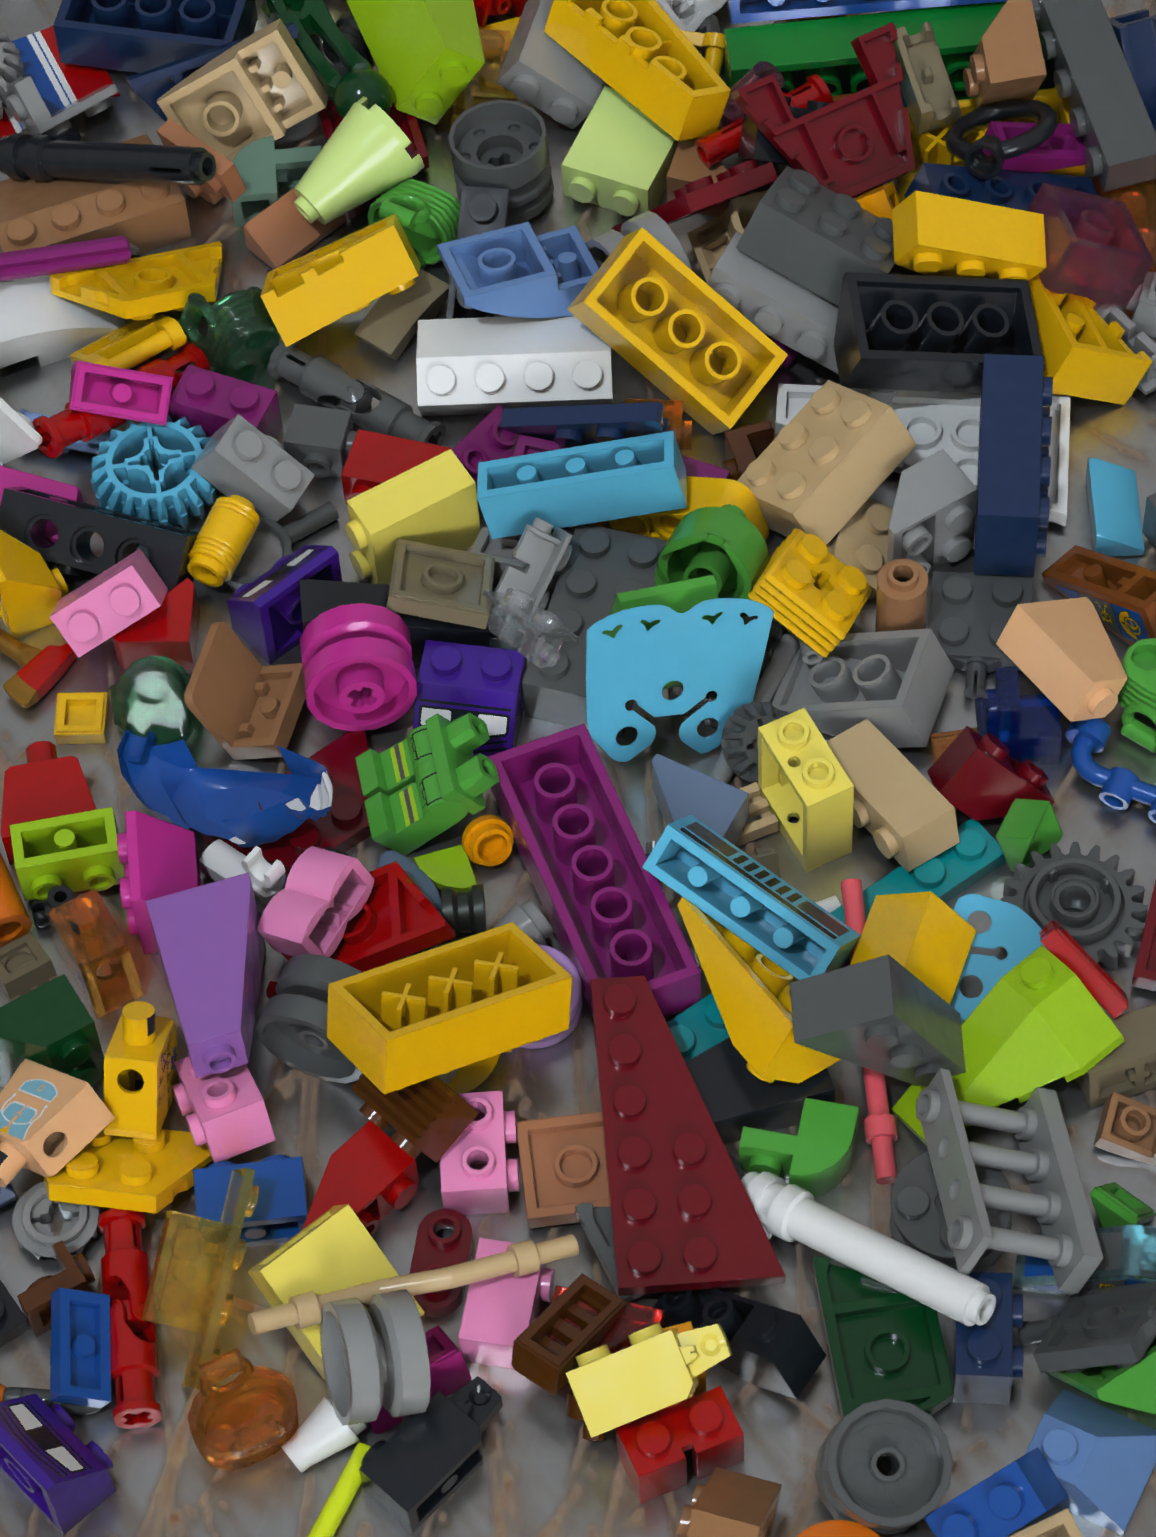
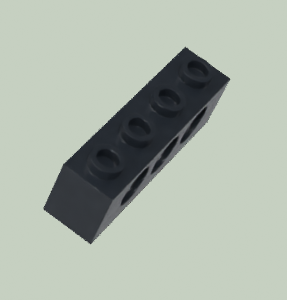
M23 486L4 488L0 506V529L39 552L44 560L54 562L53 569L58 568L63 574L82 576L83 570L101 574L134 553L141 544L148 550L150 555L149 562L168 587V592L187 577L194 582V578L187 570V565L190 561L188 553L196 540L198 532ZM49 521H52L58 529V539L54 545L49 543L45 536V527ZM95 532L101 536L104 543V550L100 557H97L90 548V539Z

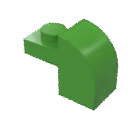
M805 1098L797 1136L743 1126L739 1143V1164L745 1172H771L781 1178L789 1179V1184H795L811 1192L814 1198L822 1196L836 1188L846 1177L851 1167L858 1135L859 1107Z

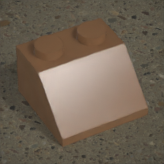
M1007 0L981 37L974 54L970 55L968 68L963 71V80L966 94L968 97L974 96L977 109L1005 100H1033L1047 73L1032 0Z

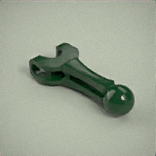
M265 0L262 10L267 25L279 18L284 24L289 22L296 23L298 34L297 39H294L315 75L321 81L342 120L353 104L363 96L368 98L367 109L376 104L387 115L390 113L393 104V93L390 84L380 73L372 69L370 63L356 52L344 37L323 0ZM317 34L335 53L348 70V73L342 77L320 52L309 35Z

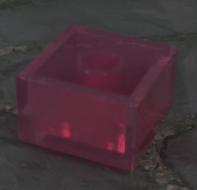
M1043 183L1027 211L1044 214L1047 268L1039 273L1044 287L1056 294L1070 293L1088 297L1097 303L1110 302L1127 306L1154 263V260L1125 203Z

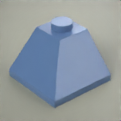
M1063 1390L1044 1413L1025 1454L1038 1447L1069 1498L1056 1506L1064 1510L1068 1508L1071 1513L1123 1536L1156 1466V1430Z

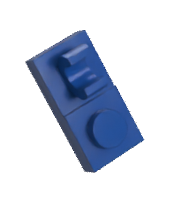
M58 1288L51 1293V1402L102 1408L111 1402L110 1295L67 1288Z

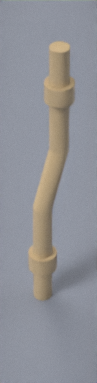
M573 1234L536 1244L532 1240H526L508 1245L506 1252L448 1267L375 1280L318 1296L313 1291L289 1297L287 1304L249 1313L248 1324L253 1335L292 1325L299 1330L321 1324V1311L325 1302L357 1297L364 1306H368L373 1295L407 1289L411 1296L452 1289L512 1273L515 1277H520L538 1272L540 1265L577 1256L579 1254V1247Z

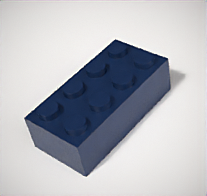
M62 0L53 27L61 63L141 73L248 37L254 32L258 15L255 0Z
M984 354L979 421L974 574L1034 577L1036 557H1045L1050 505L1048 487L1050 484L1051 456H1049L1048 446L1051 445L1052 416H1050V407L1052 405L1053 377L1043 376L1044 356Z

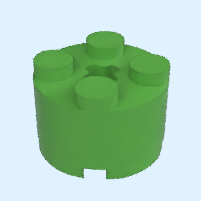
M728 504L722 507L696 509L680 520L663 547L658 558L657 568L655 569V584L658 586L714 575L717 582L718 598H743L749 600L748 592H751L753 585L755 586L770 560L766 542L756 526L746 518L742 509L735 505Z

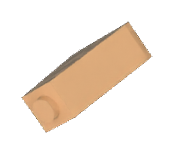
M1087 597L1017 604L996 643L1070 722L1106 717L1115 708L1118 702V694L1128 679L1093 603Z

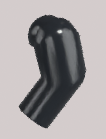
M67 886L53 887L49 891L46 900H35L31 904L34 924L38 928H44L53 924L54 929H58L59 932L71 929L67 909L70 913V921L75 924L77 922L78 911L74 895Z

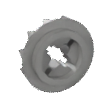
M44 1181L29 1188L20 1197L13 1211L12 1225L21 1248L24 1247L30 1251L38 1260L42 1256L56 1259L52 1245L62 1240L70 1254L74 1252L82 1253L85 1244L91 1238H97L100 1211L98 1206L49 1201ZM55 1204H58L65 1219H71L63 1222L62 1230L59 1231L60 1235L57 1236L52 1232L49 1224H43L52 1220Z

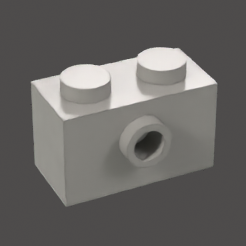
M239 414L213 434L191 467L227 497L239 495L248 499L255 506V511L259 516L276 522L292 511L315 474L284 451V447L278 440L269 435H264Z

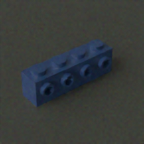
M922 163L904 195L906 199L917 190L1044 214L1045 246L1049 249L1087 251L1106 221L1091 177L1001 169L993 178L980 179L972 175L966 166Z

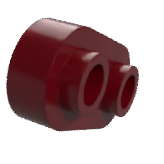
M438 1209L423 1218L418 1227L409 1274L471 1261L473 1233L471 1224L466 1216L453 1209ZM443 1228L454 1231L448 1238H439L435 1235ZM466 1285L415 1295L414 1298L425 1312V1316L444 1317L453 1313L460 1306L464 1298Z

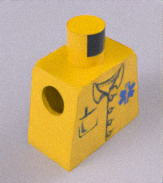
M134 1001L123 1007L122 1015L105 1052L104 1104L115 1118L103 1129L104 1135L157 1140L174 1097L171 1086L180 1082L174 1062L179 1060L175 1021L169 1017L155 1016L154 1006L145 1001ZM136 1080L144 1081L143 1087L135 1091Z

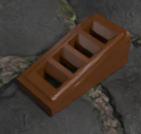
M582 1273L514 1340L511 1361L513 1369L548 1393L555 1395L568 1382L566 1373L579 1368L575 1357L595 1349L626 1310L627 1302ZM581 1300L598 1311L599 1314L594 1317L576 1304ZM564 1319H569L570 1321L574 1322L575 1324L583 1328V1330L579 1331L578 1329L564 1321ZM553 1335L554 1337L565 1343L567 1347L564 1348L563 1346L552 1340L550 1336Z

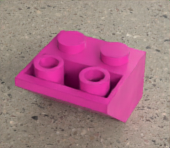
M136 810L125 811L126 832L117 833L120 864H124L125 877L120 878L123 909H127L130 936L139 935L144 955L155 954L159 952L146 901L201 886L199 852L193 831Z

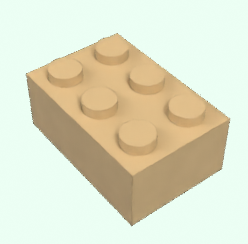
M828 380L812 395L809 402L790 423L780 430L778 436L760 456L749 464L746 471L737 481L743 483L753 492L769 529L787 537L794 528H798L806 534L818 536L827 545L917 444L890 405Z

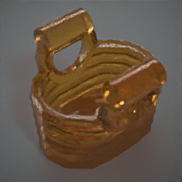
M238 1347L199 1365L201 1371L198 1382L200 1392L193 1400L188 1415V1423L200 1455L212 1467L234 1472L258 1463L282 1450L281 1446L290 1440L298 1427L295 1391L293 1385L284 1374L264 1366H253L251 1361L241 1354ZM241 1371V1373L228 1384L217 1387L212 1386V1384H215Z

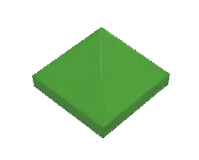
M1116 1182L1094 1187L1090 1193L1102 1230L1130 1228L1150 1222L1156 1215L1154 1213L1155 1210Z

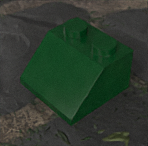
M65 974L0 1007V1086H6L25 1059L86 1081L91 1087L104 1076V1055L95 1023Z

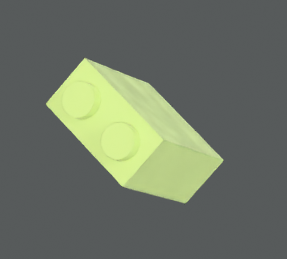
M604 86L561 164L563 196L573 198L581 203H590L610 209L624 216L635 217L647 210L654 209L667 188L666 176L679 141L670 136L616 90Z

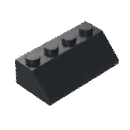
M846 272L842 278L834 337V351L840 385L847 388L981 393L984 354L1043 356L1028 280Z

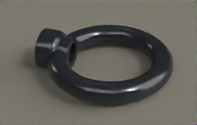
M1031 99L1000 101L975 109L958 119L949 128L945 137V145L951 155L965 161L966 168L972 175L980 179H990L1000 172L1005 160L1028 153L1046 142L1055 132L1058 119L1054 109L1041 101ZM1014 118H1030L1038 121L1030 130L1002 141L996 136L986 135L973 143L964 141L969 134L989 125L991 121ZM982 149L990 151L994 156L986 155Z

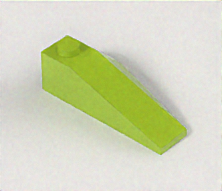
M1041 945L1005 974L961 1025L966 1073L951 1076L957 1100L998 1107L1015 1098H1018L1020 1103L1025 1102L1030 1098L1036 1087H1042L1062 1077L1065 1078L1066 1082H1069L1084 1075L1125 1040L1121 1032L1078 976ZM912 1084L891 1110L926 1145L921 1121L916 1116V1103L920 1092L927 1087ZM964 1124V1127H965V1128L971 1126V1125H968V1124Z

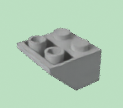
M944 449L901 471L888 528L887 563L895 559H910L922 565L927 574H929V572L947 562L953 563L961 560L974 548L978 489Z

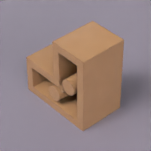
M715 1467L706 1485L699 1483L696 1485L691 1504H685L678 1525L677 1537H771L782 1484Z

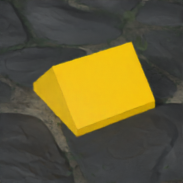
M932 891L876 895L850 965L889 954L950 1005L977 930Z

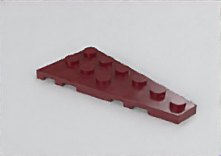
M645 976L590 979L618 1296L784 1284L785 1273Z

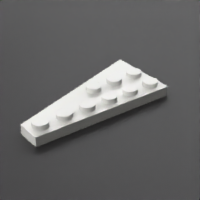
M778 383L775 434L778 435L780 430L790 423L809 402L812 395L823 385ZM898 390L890 406L917 445L893 472L901 474V471L944 449L977 488L981 393ZM1052 396V405L1050 407V416H1052L1051 445L1048 446L1049 456H1051L1050 484L1048 487V497H1050L1049 521L1066 526L1071 397Z

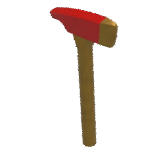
M0 628V652L17 662L16 664L21 667L15 675L4 683V690L21 707L29 708L38 702L62 678L75 661L77 655L68 643L61 646L49 645L42 650L24 644Z

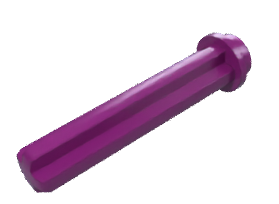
M115 236L0 253V282L126 264L131 259L129 241L125 236Z

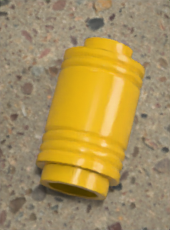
M230 495L229 497H219L216 499L188 553L190 561L187 565V570L197 581L208 586L219 587L232 578L260 524V517L255 511V506L248 499L239 495Z

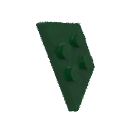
M823 1256L812 1257V1268L842 1418L864 1403L882 1399L912 1403L931 1416L952 1402L954 1389L937 1311L860 1272L830 1264V1258Z

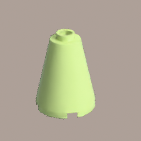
M364 96L353 104L294 188L298 198L293 204L299 213L311 224L318 220L325 225L388 189L393 188L398 183L415 176L424 168L423 160L419 154L411 159L405 150L412 143L406 134L378 105L374 104L370 109H367L368 98Z

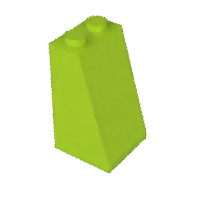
M346 0L380 74L390 84L396 109L436 125L485 63L474 1Z

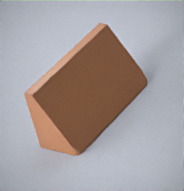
M293 188L244 225L246 247L268 266L275 269L297 259L347 221L345 214L325 225L318 220L311 224L294 206L293 202L298 197Z

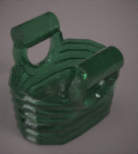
M250 287L248 290L242 289L228 293L213 305L207 302L201 294L191 293L188 296L178 323L183 331L186 332L190 341L204 352L214 372L253 383L267 371L270 356L275 347L279 345L281 336L260 297L261 288ZM202 315L205 316L208 324L207 336H203L197 329Z
M147 656L135 660L122 674L120 682L109 687L114 724L118 725L120 731L124 733L125 730H130L133 734L141 737H147L149 732H155L158 739L157 745L170 744L182 739L186 743L194 731L195 724L200 722L184 702V693L192 673H187L182 666L165 656Z

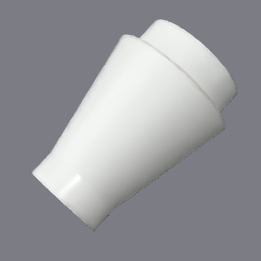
M324 1396L290 1440L283 1444L281 1448L299 1471L303 1473L310 1466L360 1441L357 1435L366 1429L367 1426L365 1423L343 1426L335 1414L331 1400H327Z

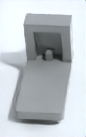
M26 76L6 86L10 96L6 97L5 100L17 122L24 121L31 135L45 132L46 135L56 136L72 127L69 121L71 117L83 111L87 117H90L110 107L112 104L108 98L119 91L115 83L108 84L50 114L32 78Z

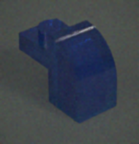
M1017 667L996 668L995 689H986V698H974L978 734L984 736L986 732L995 735L1010 750L1009 755L1020 763L1028 759L1037 766L1060 764L1061 727L1058 708L1044 694L1020 696Z

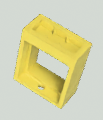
M805 707L758 727V785L761 789V796L768 801L771 814L774 813L779 821V830L805 872H810L852 853L854 785ZM790 817H797L799 819L797 823L789 822Z

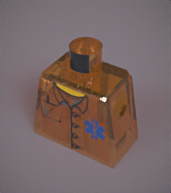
M96 890L80 895L52 909L48 913L54 944L97 1019L144 996L129 946ZM109 961L112 973L104 977L97 976L98 968L103 963Z

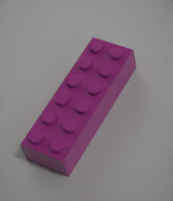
M585 724L488 756L497 768L500 781L491 787V791L504 820L513 832L516 847L562 950L572 960L581 978L582 995L591 1015L590 979L644 975L664 1018L684 1011L700 1001L701 972L657 878L642 868L647 860V856Z

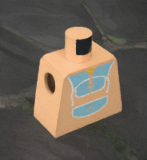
M25 1059L19 1065L0 1093V1187L6 1188L22 1168L47 1178L56 1175L110 1124L115 1117L88 1082Z

